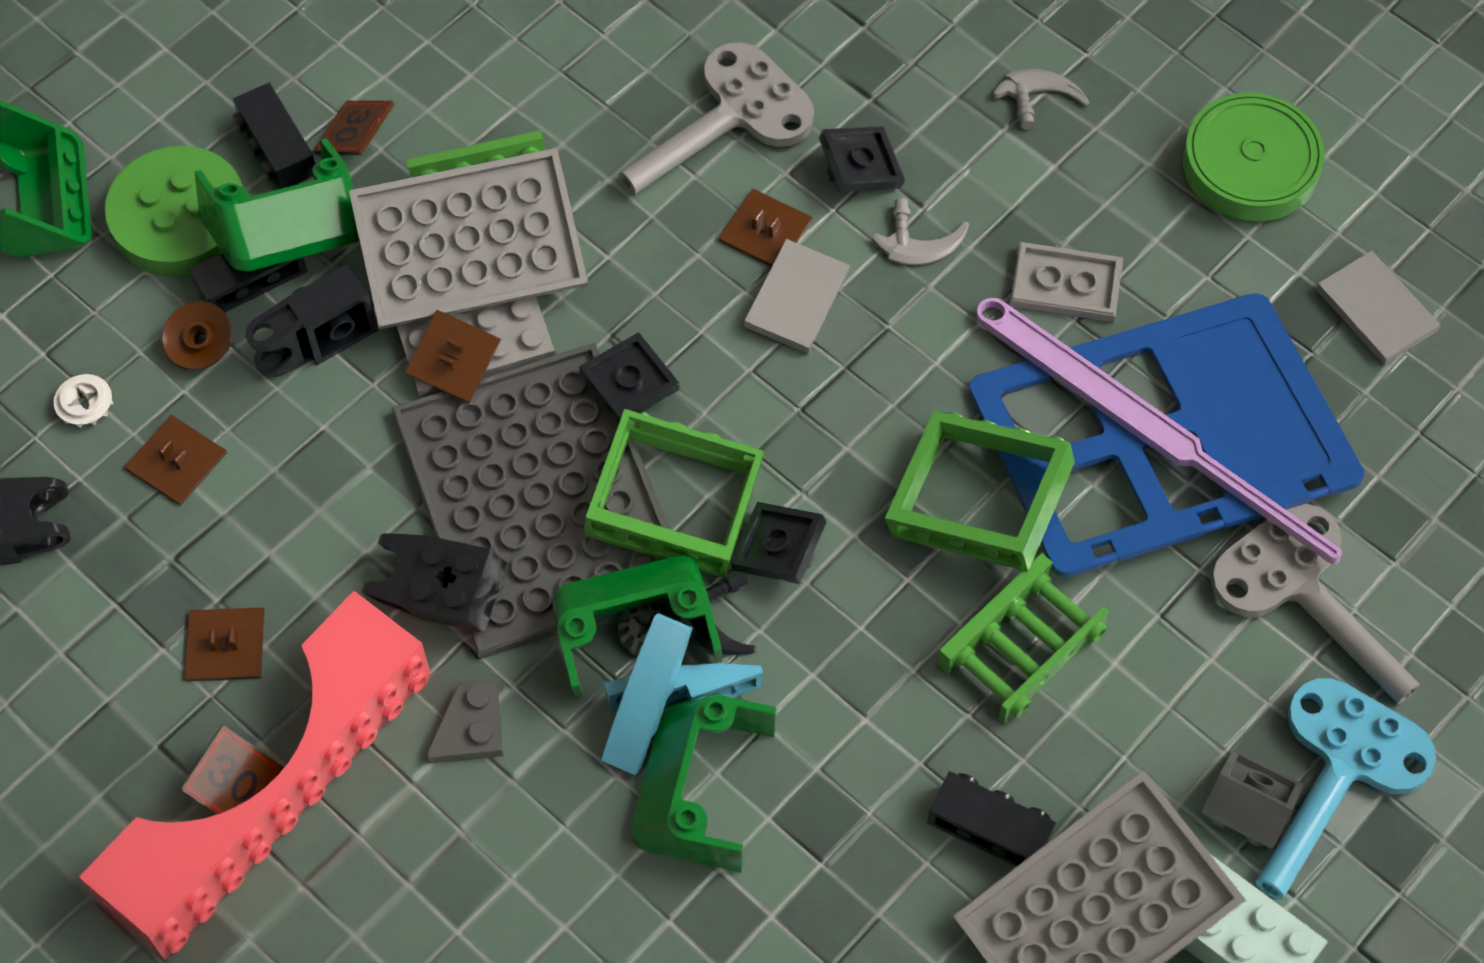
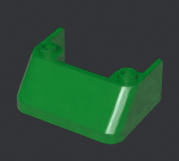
M0 100V167L18 175L21 212L18 213L8 208L0 211V251L23 258L80 248L92 236L85 154L81 139L75 132L66 127Z
M327 138L320 140L321 161L313 167V181L255 196H250L245 188L234 183H226L220 187L213 188L202 170L194 171L199 218L234 269L252 271L360 241L349 190L354 189L347 165Z
M675 556L567 583L556 590L552 601L571 687L576 699L583 697L572 650L584 647L594 639L597 631L596 617L669 599L673 612L680 618L688 620L704 618L715 663L723 662L722 648L708 594L699 567L693 559L687 556Z
M718 694L708 695L667 707L662 713L655 734L631 825L632 839L635 845L646 852L742 872L743 844L705 836L708 825L705 810L694 802L681 800L698 731L721 733L729 728L774 737L777 707Z

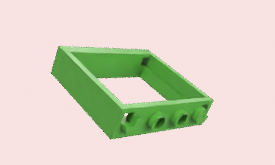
M624 409L585 518L583 535L660 559L687 556L697 563L700 571L724 578L757 480L764 451L749 447L748 443H736L723 439L715 433H703L687 428L678 422H667L651 417L645 412L641 414ZM628 440L746 475L723 545L604 509Z
M933 411L885 516L891 536L1029 572L1075 463L1071 444L1058 436L1046 437L1033 434L1023 428L1012 429L999 426L989 420L977 421L964 418L954 412L942 413ZM944 438L1049 462L1018 537L911 511Z

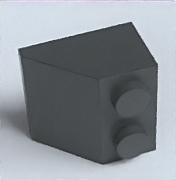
M1233 749L1201 813L1208 816V819L1216 826L1221 828L1230 827L1243 834L1244 838L1250 843L1273 849L1304 784Z

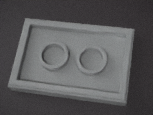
M786 239L744 321V327L808 354L849 273L850 265Z
M1020 242L1010 306L1114 323L1123 257Z
M1373 251L1368 252L1322 280L1316 287V291L1383 365L1438 332L1441 326Z

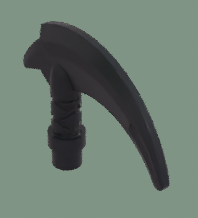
M741 570L733 575L729 574L721 582L708 587L706 591L709 602L711 603L731 592L733 594L739 591V588L747 585L748 580L744 572ZM679 617L682 624L692 628L691 636L698 643L712 650L704 618L688 620ZM716 625L722 654L746 655L756 652V646L743 644L731 639Z

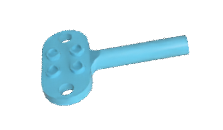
M1317 678L1303 684L1294 694L1288 709L1289 727L1295 738L1307 749L1318 754L1325 762V766L1256 880V885L1261 891L1276 899H1282L1286 895L1353 781L1365 782L1389 794H1408L1423 786L1432 775L1436 763L1435 746L1429 735L1416 723L1350 685L1333 678ZM1303 699L1314 700L1318 703L1320 712L1316 714L1305 712L1301 707L1300 701ZM1407 758L1416 759L1421 763L1423 772L1420 774L1410 773L1404 767L1403 760Z

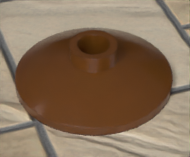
M203 301L187 303L175 310L168 318L162 333V343L167 356L176 365L188 370H202L213 366L224 357L232 341V325L228 316L218 306ZM206 335L205 341L198 345V337Z

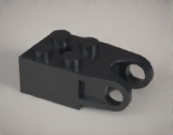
M345 264L338 269L328 271L322 278L310 285L296 289L290 296L253 319L246 328L245 336L248 344L253 350H256L254 362L257 370L267 377H277L310 361H314L316 365H319L378 330L369 294L349 266ZM261 328H270L274 331L271 338L266 341L255 340L254 334ZM277 353L282 356L281 362L274 367H267L262 364L263 359L269 354Z
M53 477L0 479V566L22 563V558L55 550L69 543L70 531L67 526L37 520L39 514L45 508L66 499L68 496V485L66 482Z
M394 533L380 535L377 544L381 545L385 550L396 553L397 567L393 574L385 580L364 583L361 590L363 594L422 620L485 633L507 566L505 560L490 548L426 535Z

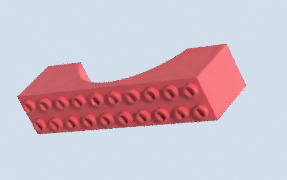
M355 591L301 645L312 677L311 712L304 736L296 752L279 775L249 800L211 817L187 822H156L136 817L79 876L100 906L164 960L171 953H177L183 948L189 939L188 934L198 923L206 922L214 914L217 908L216 904L224 895L234 892L244 880V874L254 863H261L268 856L272 848L271 845L281 834L289 833L295 827L299 819L298 816L308 805L313 806L321 799L325 792V787L335 776H342L350 767L352 758L361 748H368L376 739L378 730L387 720H394L402 711L404 702L412 693L420 692L427 684L431 673L423 644Z

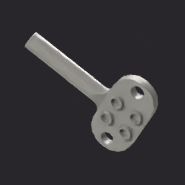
M742 42L727 43L716 48L708 56L704 66L705 85L720 104L619 172L620 181L630 194L636 195L735 127L748 130L756 139L766 145L774 147L792 146L803 141L811 132L814 124L812 101L763 51L754 45ZM723 59H731L735 64L730 67H724L719 62ZM788 122H795L800 127L790 131L785 129L783 125Z
M1307 503L1287 509L1289 513L1306 525L1314 522L1321 524L1326 530V534L1322 536L1340 548L1342 542L1340 528L1329 513L1320 507ZM1268 519L1228 548L1216 561L1211 578L1213 593L1220 604L1233 614L1244 617H1261L1274 611L1285 602H1296L1397 705L1407 700L1419 688L1420 683L1320 583L1319 575L1328 569L1331 564ZM1231 584L1239 585L1244 589L1246 595L1242 598L1232 597L1228 594L1226 587Z

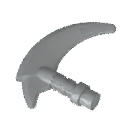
M1038 69L1019 70L1004 75L1005 80L996 88L993 94L995 99L1006 95L1016 99L1019 109L1017 111L1018 120L1021 123L1022 129L1025 130L1031 129L1035 125V115L1029 101V93L1054 91L1076 99L1083 106L1089 105V100L1082 90L1069 79L1050 71Z
M899 198L894 201L893 218L896 220L895 233L890 237L874 234L873 241L884 252L889 254L888 260L904 265H925L942 260L953 253L962 243L969 223L964 221L957 230L940 239L922 241L909 238L908 219L910 218V209L908 208V200Z

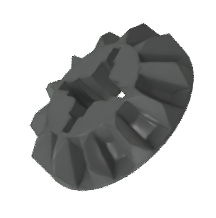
M652 603L629 609L626 612L623 611L618 624V636L621 644L628 652L638 656L648 632L640 637L641 626L638 622L648 624L650 621H653L657 613L676 621L675 615L668 610L665 604L661 606Z

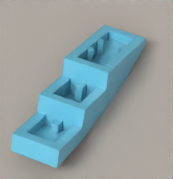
M659 613L655 615L624 691L601 761L635 776L641 770L651 737L657 732L666 700L673 692L692 632L691 627Z
M742 664L681 665L673 692L667 698L664 707L686 699L690 701L713 694L734 698L763 687V670L758 665ZM630 676L604 683L605 698L610 711L619 708Z

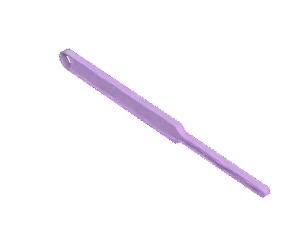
M988 298L978 305L977 321L984 329L1177 466H1193L1328 563H1339L1342 550L1204 453L1200 439L1004 301L997 298ZM988 308H996L1002 311L1004 316L998 320H988L982 315V312Z

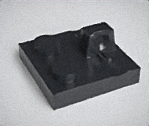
M884 126L822 130L819 140L829 164L827 172L830 180H835L839 192L901 189L905 179Z
M639 332L579 366L580 375L618 423H620L624 409L641 413L662 399L679 391V381Z
M757 502L733 554L730 565L734 571L739 572L742 570L747 574L800 584L806 569L810 568L812 564L814 550L827 522L823 514Z

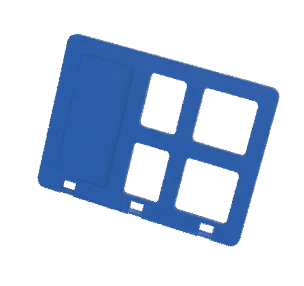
M1248 294L1071 347L1072 350L1099 369H1101L1100 366L1144 352L1150 353L1180 408L1179 411L1166 414V416L1199 438L1204 453L1285 510L1309 503L1310 500L1326 495L1331 496L1354 489L1363 481L1364 469L1271 302L1262 294ZM1027 360L975 376L970 382V395L982 420H989L999 426L1014 429L1016 427L1001 396L1055 378ZM1089 403L1103 433L1071 443L1075 460L1071 471L1110 459L1116 460L1147 520L1074 543L1068 539L1054 510L1040 544L1046 557L1053 562L1052 570L1061 577H1072L1097 569L1098 566L1130 559L1203 536L1207 532L1223 527L1226 529L1263 516L1223 487L1221 489L1225 496L1184 510H1174L1143 452L1144 449L1150 446ZM997 450L1026 514H1028L1049 462ZM1317 479L1321 480L1324 487L1308 492L1303 485ZM1216 511L1219 517L1218 520L1205 524L1201 523L1198 516ZM1110 544L1113 550L1112 553L1095 558L1092 549Z

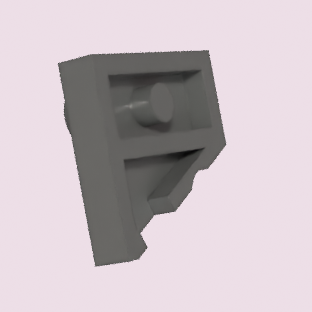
M497 680L458 684L429 748V763L503 756Z

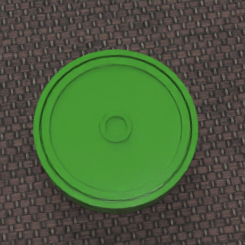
M1248 92L1219 98L1208 104L1197 114L1189 128L1182 159L1184 174L1190 187L1206 205L1231 218L1258 222L1287 216L1298 210L1309 200L1317 186L1324 165L1325 153L1323 140L1317 127L1303 111L1281 98L1268 94Z
M171 146L146 153L128 164L113 181L105 202L106 222L121 255L132 265L145 272L160 276L177 277L191 275L189 272L190 268L196 266L204 259L221 254L222 251L199 218L194 171L202 170L213 188L220 187L226 183H234L243 187L237 172L226 160L206 149L192 146Z

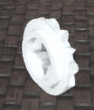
M90 374L77 375L66 380L58 388L54 397V407L57 415L66 425L69 423L75 424L80 429L83 424L91 423L96 425L99 418L102 416L107 417L110 405H113L112 393L108 384L100 377ZM79 393H82L83 397L85 396L89 400L90 406H88V409L79 405Z

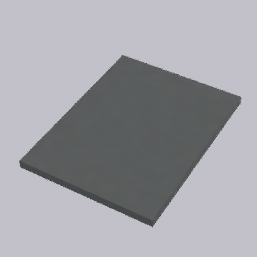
M596 343L482 378L470 403L441 391L391 407L436 538L490 548L507 562L485 633L469 630L479 660L558 634L552 601L554 593L562 585L663 560L583 535L585 518L619 423L579 373V366L600 355ZM628 440L604 509L669 529L635 441ZM623 611L596 617L595 621L621 613Z

